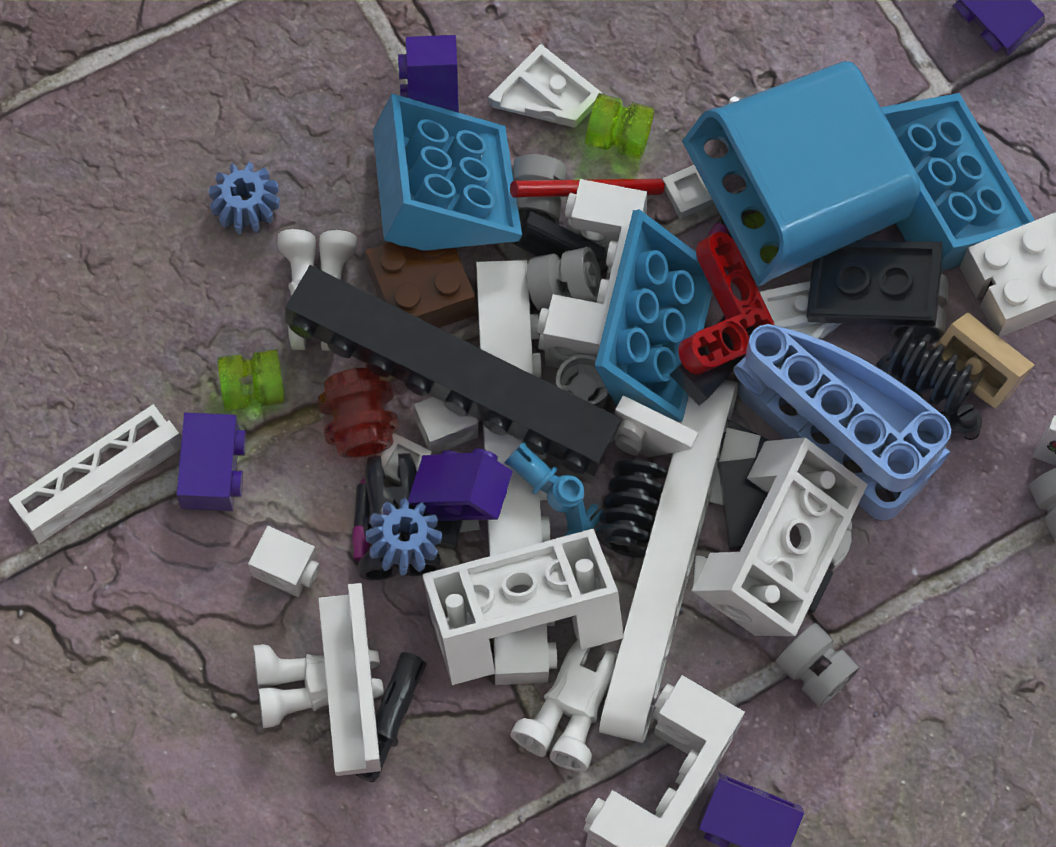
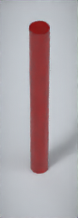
M661 178L584 179L647 191V195H661L664 192V182ZM580 180L512 181L510 184V194L513 198L568 197L570 193L577 194Z

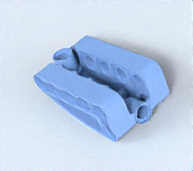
M761 325L754 329L750 335L746 356L733 368L739 380L737 392L740 399L784 439L806 437L843 465V462L853 460L862 468L863 472L854 474L868 485L858 505L875 519L888 520L895 517L925 487L931 475L950 454L946 445L950 439L951 427L945 416L889 374L862 358L823 340L776 325ZM790 404L797 410L798 415H786L780 410L779 406ZM822 432L831 443L819 444L814 441L811 434ZM877 489H887L894 494L896 500L884 502L878 498L875 491Z

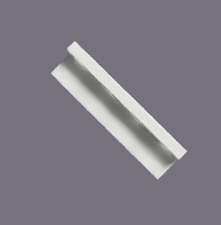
M153 404L10 498L9 502L40 544L181 450L179 432L170 420L166 422ZM153 420L158 428L135 442L137 430ZM127 436H129L128 442H127V441H121V440H123L124 438H126ZM109 448L124 449L99 466L101 453ZM93 459V461H92V466H91V465H85L86 463H88L89 461H91V460ZM74 471L88 473L63 490L65 477ZM56 484L55 490L49 489L50 487ZM38 495L52 497L30 513L23 506Z
M361 583L348 584L349 595L319 598L336 776L381 771L364 597Z

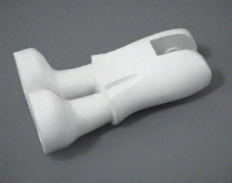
M289 229L278 233V250L289 260L291 265L292 282L288 284L291 296L309 265L313 266L316 255V238L311 232L305 230ZM341 230L326 231L320 235L319 249L322 271L341 280L344 263L356 251V235ZM288 325V335L292 350H305L306 339L295 334ZM321 341L322 351H331L327 346L328 344Z
M577 640L567 652L554 685L544 695L545 703L534 719L523 718L518 720L510 735L514 741L527 751L544 757L552 743L559 721L564 714L570 717V721L561 737L555 743L550 753V760L560 767L585 772L592 758V753L585 745L586 737L591 724L597 722L598 708L609 689L618 654L607 650L603 659L599 662L596 672L582 666L586 662L590 648L581 650Z
M253 645L263 728L279 725L287 714L309 708L316 711L328 705L324 655L307 654L306 658L281 659L277 657L269 645ZM369 649L370 667L373 669L380 665L379 653L376 650ZM372 678L373 697L375 699L384 695V689L381 679ZM300 680L305 682V688L280 690L269 688Z

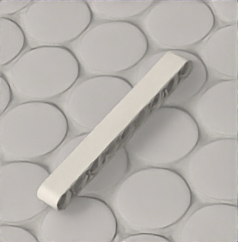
M725 379L700 406L688 396L681 424L699 433L690 450L675 452L671 458L623 634L624 638L620 645L599 727L600 733L639 743H644L710 500L719 463L717 458L720 459L719 451L723 432H726L728 428L727 419L731 420L738 391V382Z

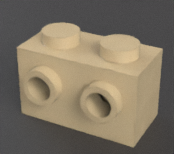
M966 313L953 322L934 347L936 348L941 343L945 345L942 355L944 361L955 353L959 355L956 365L957 370H961L969 363L972 364L973 369L970 379L975 380L983 375L973 392L978 398L987 402L994 409L1012 396L1035 366L970 313Z

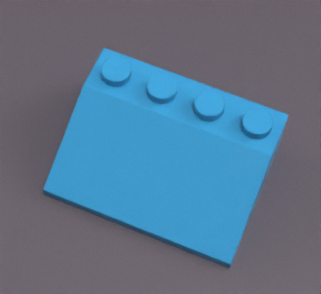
M391 93L373 129L384 240L399 246H408L423 251L519 241L522 231L517 199L513 198L510 194V184L514 179L505 126Z
M960 93L881 107L920 181V193L912 213L908 218L897 222L896 225L906 241L942 242L944 247L942 271L960 266L968 247L1035 221Z
M640 209L633 210L595 368L616 407L622 396H625L676 422H682L689 395L669 374L681 362L678 355L680 342L704 329L713 291L698 262L696 252Z

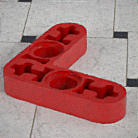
M721 231L715 232L701 240L696 247L698 262L726 320L700 330L680 342L678 347L680 361L685 369L695 375L703 374L745 356L750 338L745 330L748 327L756 329L761 325H775L736 243L727 233ZM731 282L740 290L741 300H738L733 294ZM722 332H725L732 340L733 350H730L725 345ZM707 346L710 353L701 356L698 350Z

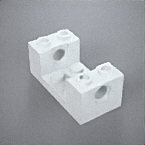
M580 179L577 194H569L565 210V218H568L566 229L605 247L602 258H606L608 271L607 278L601 280L597 303L553 294L549 309H541L537 333L540 334L538 349L545 352L546 366L559 368L569 357L578 354H588L597 357L633 210L640 209L647 215V191Z
M806 437L764 442L747 479L762 490L769 492L740 552L709 554L691 590L754 636H796L868 485ZM794 525L799 528L801 542L797 548L793 547L789 537L791 528Z
M594 529L422 574L431 621L452 685L495 674L489 639L572 616L574 632L581 650L624 638L618 590ZM517 585H527L530 587L529 590L523 593L510 591Z
M681 675L675 687L667 683L654 705L656 709L652 714V718L657 720L658 723L653 734L688 754L675 781L680 786L677 791L670 787L668 788L656 808L655 815L613 790L606 801L598 798L585 819L586 825L583 831L588 833L585 847H670L737 734L745 712Z

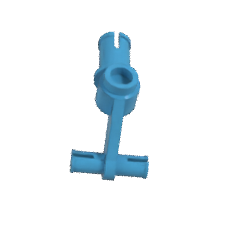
M523 442L504 463L509 465L534 488L531 491L534 495L539 490L547 493L549 505L554 510L565 513L568 532L564 536L593 529L600 522V513L603 509L590 520V517L599 506L592 503L585 510L582 482L575 476L564 475L558 477L554 475L558 468L554 466L551 469Z

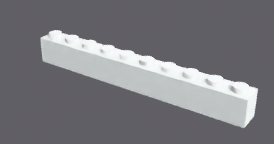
M527 260L476 262L480 349L541 378L540 353L532 354L531 339H539V333H537L539 319L538 314H530L529 300L532 299L527 281ZM483 425L484 450L498 456L497 461L513 471L499 518L497 520H488L489 556L549 541V516H541L540 501L547 500V493L539 490L534 495L531 492L534 488L509 465L504 463L522 444V440L509 434L504 436L495 434ZM546 453L545 455L536 454L541 460L546 459ZM517 585L510 591L523 593L529 590L530 587L527 585ZM555 621L493 638L495 685L548 683L549 669H557L556 642L547 641V626H555Z

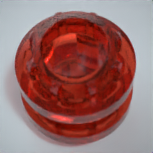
M368 368L348 369L328 377L323 383L325 392L321 393L317 398L319 411L326 415H333L334 419L323 429L325 441L330 445H336L338 454L345 458L367 457L389 449L394 443L392 434L400 428L398 415L395 412L384 410L383 405L393 399L391 383L381 380L379 375L373 373Z

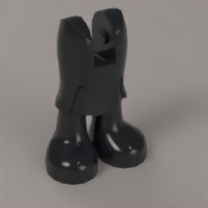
M411 453L398 454L397 476L400 478V487L384 488L383 479H385V472L382 467L381 455L367 458L365 483L370 507L367 521L369 526H371L370 517L372 514H383V504L387 501L396 509H399L401 499H409L417 474V468ZM409 504L408 508L414 510L415 507ZM401 532L402 541H409L408 533ZM370 549L359 561V576L365 580L388 579L398 573L399 566L397 564H393L390 569L384 571L382 568L384 557L372 559L369 554ZM439 552L434 560L424 559L425 567L421 572L417 571L411 564H408L406 575L422 576V574L441 570L442 563Z

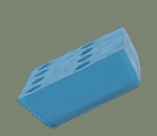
M850 61L839 62L724 106L709 109L698 118L682 140L757 286H761L773 278L908 218L920 193L919 177L860 69ZM710 140H720L725 143L728 152L722 158H712L706 154L704 145ZM728 175H739L745 180L746 188L741 193H730L723 187V179ZM747 210H757L764 216L765 223L758 229H749L742 223L741 215ZM768 245L777 246L779 251L770 264L765 263L760 257L761 249Z

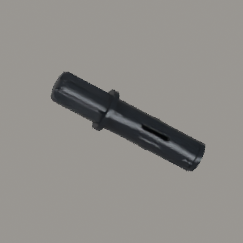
M407 652L400 653L397 666L375 716L381 769L391 746L395 747L398 745L399 740L396 737L410 706L420 677L427 665L420 657ZM381 771L355 775L365 781L374 782L378 779Z

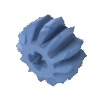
M249 161L245 165L244 170L238 171V167L231 163L229 167L230 175L217 172L215 178L218 185L210 186L209 196L213 200L210 204L211 212L214 216H220V225L224 228L234 224L235 231L239 235L247 225H251V229L257 233L260 229L259 221L271 224L273 220L272 211L279 210L280 200L276 196L279 192L278 184L275 180H269V171L265 167L254 172V165ZM246 195L248 200H242L241 196Z
M406 498L401 499L399 509H396L387 501L383 504V514H372L370 524L373 528L366 531L365 537L367 542L373 544L369 552L371 558L384 557L382 562L384 571L390 569L393 564L399 565L398 571L402 576L407 574L408 564H411L417 571L421 572L425 567L424 559L434 560L438 553L434 545L441 543L442 539L441 531L434 529L438 522L436 515L423 517L426 508L423 502L418 504L413 510L408 508L409 502ZM398 533H408L409 541H400V534Z

